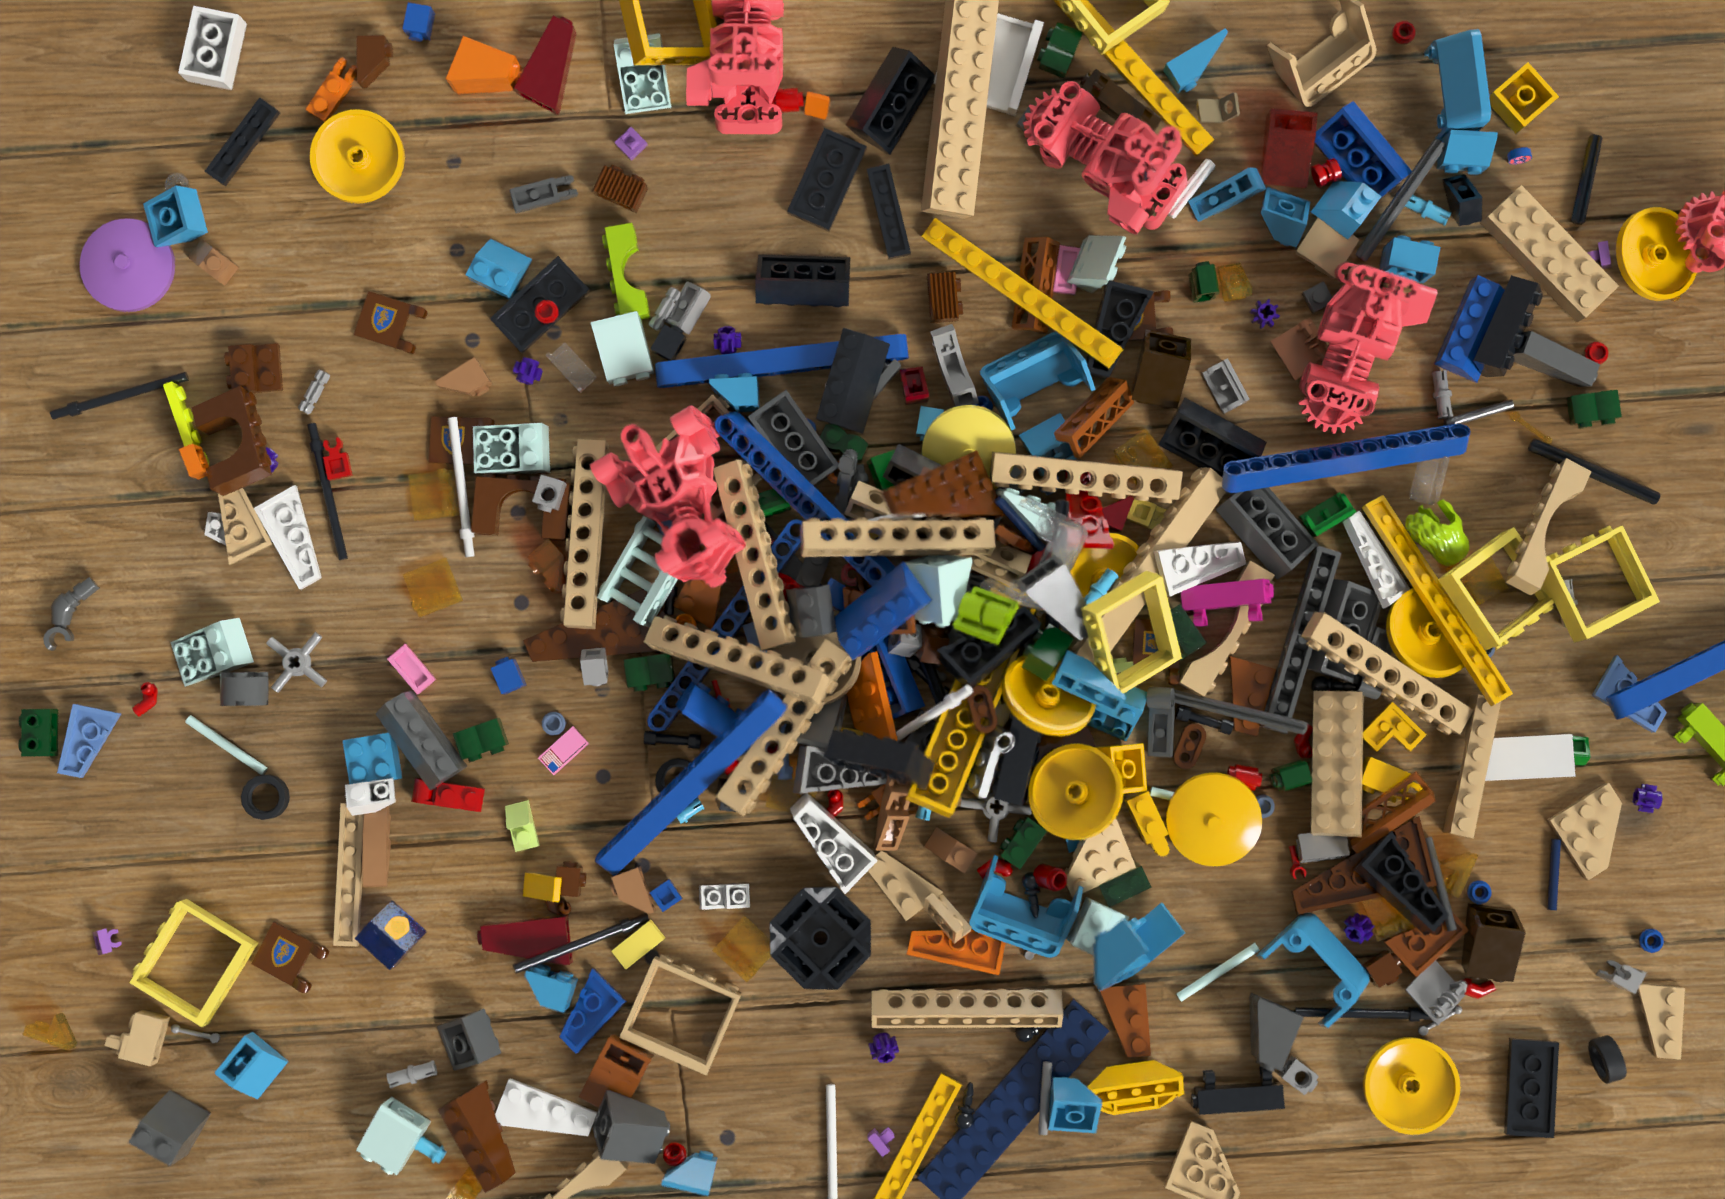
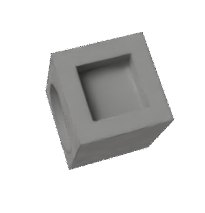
M541 475L532 502L538 504L537 509L549 513H551L552 509L558 511L567 484L564 481ZM548 489H553L555 492L554 498L550 501H545L543 498L544 492Z
M915 624L916 633L889 634L888 653L911 657L922 647V625Z
M605 648L583 649L580 663L584 685L600 686L606 684L609 671Z
M1292 1055L1285 1063L1282 1071L1280 1070L1278 1073L1281 1078L1304 1095L1307 1092H1312L1318 1084L1317 1078L1319 1076ZM1299 1071H1304L1305 1079L1301 1082H1296L1295 1075Z

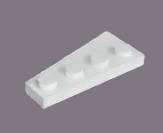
M293 485L258 505L254 510L295 583L302 590L322 577L298 488L296 485Z
M1358 511L1344 520L1343 524L1384 609L1399 599L1410 588L1362 513Z
M1241 542L1154 551L1159 575L1163 578L1167 596H1172L1246 565Z
M510 1078L495 1116L497 1123L500 1122L501 1126L589 1136L598 1112Z

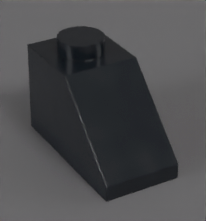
M1466 174L1443 179L1449 209L1459 226H1467L1482 221L1483 197Z

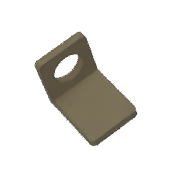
M1231 93L1221 99L1196 100L1199 122L1224 123L1240 115L1237 93ZM1229 101L1233 104L1230 114L1227 112V103Z

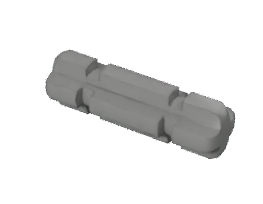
M673 287L668 289L665 294L666 298H663L654 313L655 317H652L649 322V326L657 331L661 330L664 325L663 321L668 318L675 305L674 302L681 295V292Z
M322 370L316 372L314 376L316 378L315 381L311 382L304 395L305 400H302L298 406L299 410L307 414L312 412L313 404L318 401L324 389V383L327 384L330 375Z

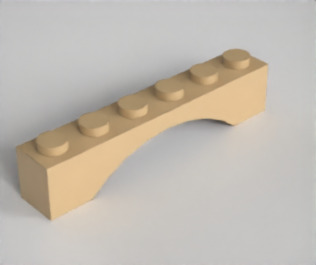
M1567 458L1560 464L1556 463L1549 474L1552 478L1541 492L1543 498L1532 512L1535 515L1534 519L1528 523L1524 530L1526 537L1516 548L1515 553L1518 554L1516 560H1513L1507 569L1509 575L1506 583L1529 595L1541 589L1549 571L1545 553V536L1549 521L1555 510L1563 502L1573 499L1584 490L1591 474L1590 470Z
M1248 561L1236 581L1268 579L1270 584L1274 585L1275 582L1272 579L1275 575L1254 562ZM1248 606L1236 607L1232 624L1222 641L1211 652L1189 662L1180 676L1178 684L1202 697L1212 693L1216 686L1214 682L1218 674L1222 675L1228 665V662H1226L1228 655L1235 653L1240 644L1237 641L1241 633L1245 634L1251 625L1248 619Z
M1470 695L1468 707L1473 709V712L1466 723L1462 765L1454 794L1447 809L1443 828L1445 833L1474 838L1501 701L1491 707L1483 695Z
M597 1149L592 1154L594 1159L588 1164L585 1161L574 1170L576 1175L571 1180L566 1177L556 1187L558 1191L553 1196L548 1194L543 1199H567L588 1188L609 1186L628 1168L629 1164L626 1161L600 1160Z

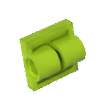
M974 586L971 593L966 592L961 599L958 609L959 615L954 622V629L998 645L1019 607L1018 602Z

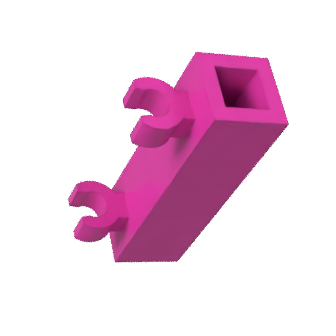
M1268 579L1196 585L1181 591L1182 611H1194L1193 624L1198 627L1208 626L1206 610L1248 606L1249 621H1262L1260 604L1271 603V598L1274 596L1273 585L1270 584Z

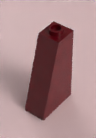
M554 15L552 16L514 87L517 95L557 116L561 110L577 34L572 21L562 16L560 19Z
M566 915L484 924L477 931L478 944L482 945V950L531 958L571 942L569 918ZM572 952L547 962L570 965L573 962Z

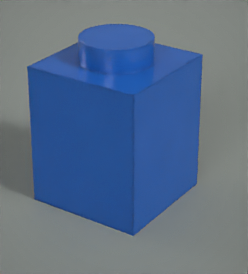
M407 3L403 31L409 39L417 42H422L423 39L430 40L435 17L431 6Z
M502 658L495 662L496 666L491 668L501 694H508L527 685L516 659Z

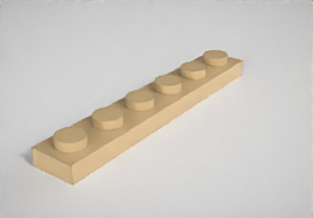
M341 803L333 946H359L364 814L352 816L347 809L346 803Z

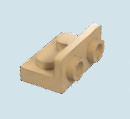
M932 893L925 898L924 910L954 944L971 931L972 927L944 895L941 894L936 897Z

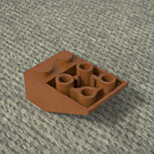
M612 1033L602 1049L579 1098L598 1108L601 1105L606 1090L632 1098L654 1055Z

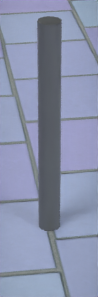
M1428 837L1425 840L1437 884L1435 887L1440 903L1449 914L1445 919L1447 932L1457 930L1433 838Z

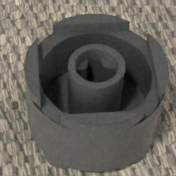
M268 672L220 673V706L268 705Z

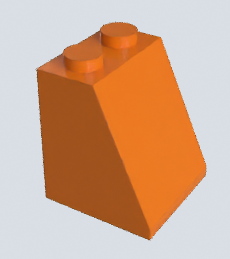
M463 36L446 80L453 91L458 94L514 91V87L523 70L516 56Z

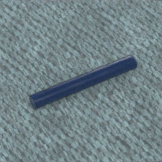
M998 496L994 500V503L1037 551L1041 552L1046 545L1004 498Z
M1551 839L1547 910H1557L1560 839Z

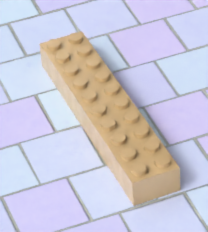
M945 0L921 206L922 212L963 219L974 216L999 0Z

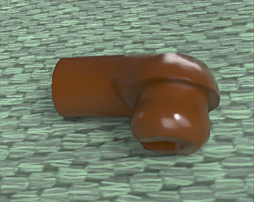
M544 900L549 912L559 916H566L571 911L569 902L559 900V902Z

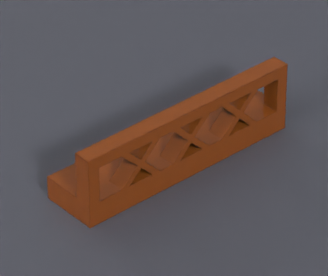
M1049 237L1025 238L1019 276L1052 299L1061 243ZM1032 244H1038V251L1032 256ZM1034 266V275L1029 279L1027 277L1028 270ZM1015 304L1012 329L1032 330L1040 334H1047L1048 326L1030 313H1028L1027 324H1020L1021 316L1025 313V310Z
M1107 378L1054 432L1057 441L1070 444L1075 458L1080 459L1134 403V400H1131L1132 394L1127 380ZM1123 394L1125 401L1119 406L1120 397ZM1111 407L1110 416L1105 420L1107 410ZM1098 421L1096 431L1092 434L1093 424ZM1084 435L1082 445L1079 447L1077 441Z
M1417 771L1362 807V816L1364 815V818H1362V837H1348L1351 841V847L1357 854L1436 801L1434 792ZM1415 780L1423 788L1417 793L1406 792L1407 785ZM1391 796L1402 797L1401 804L1396 807L1387 806V801ZM1372 809L1382 810V815L1377 820L1367 819L1368 812Z

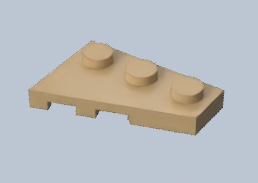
M243 488L225 496L218 494L229 566L273 545Z
M880 851L875 855L878 861L868 870L906 921L924 908L926 897L932 893L938 897L943 893L942 890L884 851Z
M1640 984L1637 992L1641 1000L1642 1013L1645 1015L1646 1029L1654 1057L1681 1060L1685 988Z

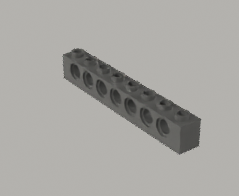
M1317 546L1312 550L1264 712L1289 718L1293 716L1313 650L1307 645L1308 641L1303 639L1301 635L1314 612L1324 613L1341 552ZM1263 724L1260 725V727L1279 733H1288L1287 730Z

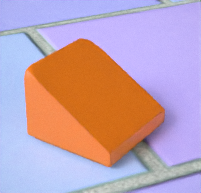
M810 91L807 92L804 109L805 115L826 119L830 107V97Z

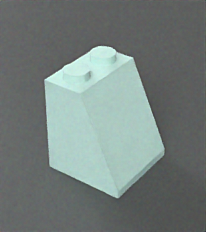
M637 311L591 322L605 376L609 384L620 386L626 384L629 379L636 378L639 381L650 378L649 374H653L654 369L642 320Z
M929 555L905 562L932 599L928 605L915 614V620H919L921 624L933 622L936 623V626L950 625V622L956 620L959 615L958 609L961 599L966 592L972 557Z
M1086 897L1067 940L1072 946L1093 955V944L1096 942L1094 938L1104 930L1108 932L1123 918L1128 922L1129 916Z
M390 1097L378 1109L356 1150L361 1153L360 1156L366 1161H374L381 1165L380 1168L387 1174L392 1175L394 1173L397 1175L405 1166L417 1142L424 1135L431 1121L395 1098Z

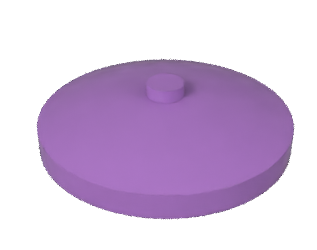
M136 219L113 220L99 227L86 241L80 257V274L87 291L98 302L116 311L135 312L154 305L170 288L175 273V258L171 246L155 247L149 224Z

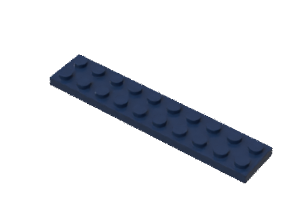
M1072 999L1063 1009L1062 1027H1047L972 1113L974 1120L971 1127L967 1129L959 1128L918 1174L917 1178L940 1199H963L1040 1111L1043 1062H1052L1051 1085L1053 1077L1069 1078L1108 1034L1109 1030L1075 999Z

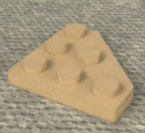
M1610 783L1601 785L1547 819L1585 880H1590L1609 866L1622 805Z
M1116 818L1103 832L1091 838L1083 839V841L1080 840L1073 854L1074 859L1070 867L1065 869L1064 873L1067 875L1066 886L1073 898L1079 886L1083 887L1082 893H1085L1136 869Z
M1190 1120L1164 1187L1190 1199H1238L1240 1191L1220 1148L1214 1130Z

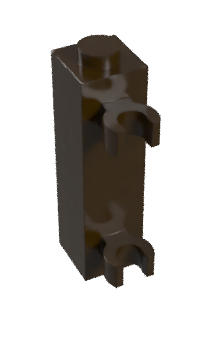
M1095 69L1092 74L1088 72L1080 82L1081 88L1088 91L1097 100L1100 109L1115 121L1121 113H1128L1147 123L1153 131L1160 125L1162 119L1148 106H1144L1099 70Z

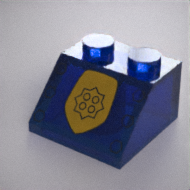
M392 900L354 939L386 968L391 970L403 960L427 931Z

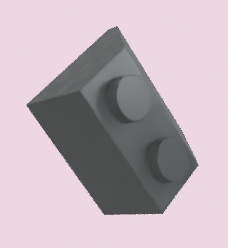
M829 584L786 590L787 602L790 608V620L796 630L795 637L822 636L836 632Z
M485 1009L469 1013L437 1026L454 1071L479 1064L501 1053L499 1041L494 1035L490 1018L486 1014Z

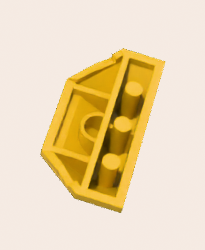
M1154 1060L1106 1067L1087 1087L1102 1100L1101 1112L1111 1115L1158 1109L1173 1101L1177 1096L1180 1097L1184 1094L1182 1073Z

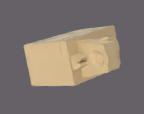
M146 1010L136 1012L129 1021L130 1033H122L121 1037L116 1035L107 1036L105 1046L116 1049V1054L119 1055L118 1058L152 1066L158 1063L170 1017Z

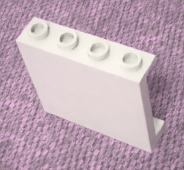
M997 13L987 108L1016 116L1044 22L1035 20L1034 24ZM937 72L934 79V84H936Z

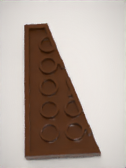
M977 450L881 492L891 515L913 516L924 514L925 516H978L984 518L987 516H993L994 518L1005 516L1002 510L994 503L998 496Z
M641 589L627 596L641 604L647 596V591ZM617 600L597 608L595 629L567 628L562 623L523 640L532 662L581 658L583 649L605 648L606 656L657 651L651 649L644 642L649 627L634 621L635 611ZM661 607L657 617L664 618L666 614L663 607ZM675 635L672 636L671 641L676 639Z
M1417 816L1392 832L1400 847L1404 848L1408 854V859L1415 869H1418L1423 876L1422 879L1428 887L1437 886L1420 816ZM1379 840L1360 853L1353 854L1291 891L1296 915L1382 897L1353 870Z

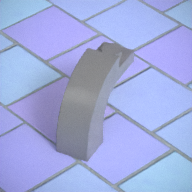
M953 324L930 331L934 352L954 406L979 404L975 386L965 366Z

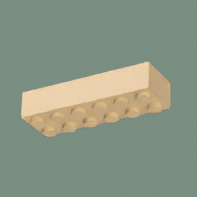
M1522 185L1480 222L1576 323L1585 319L1619 287Z
M1314 691L1311 833L1314 836L1362 837L1364 697L1362 692Z

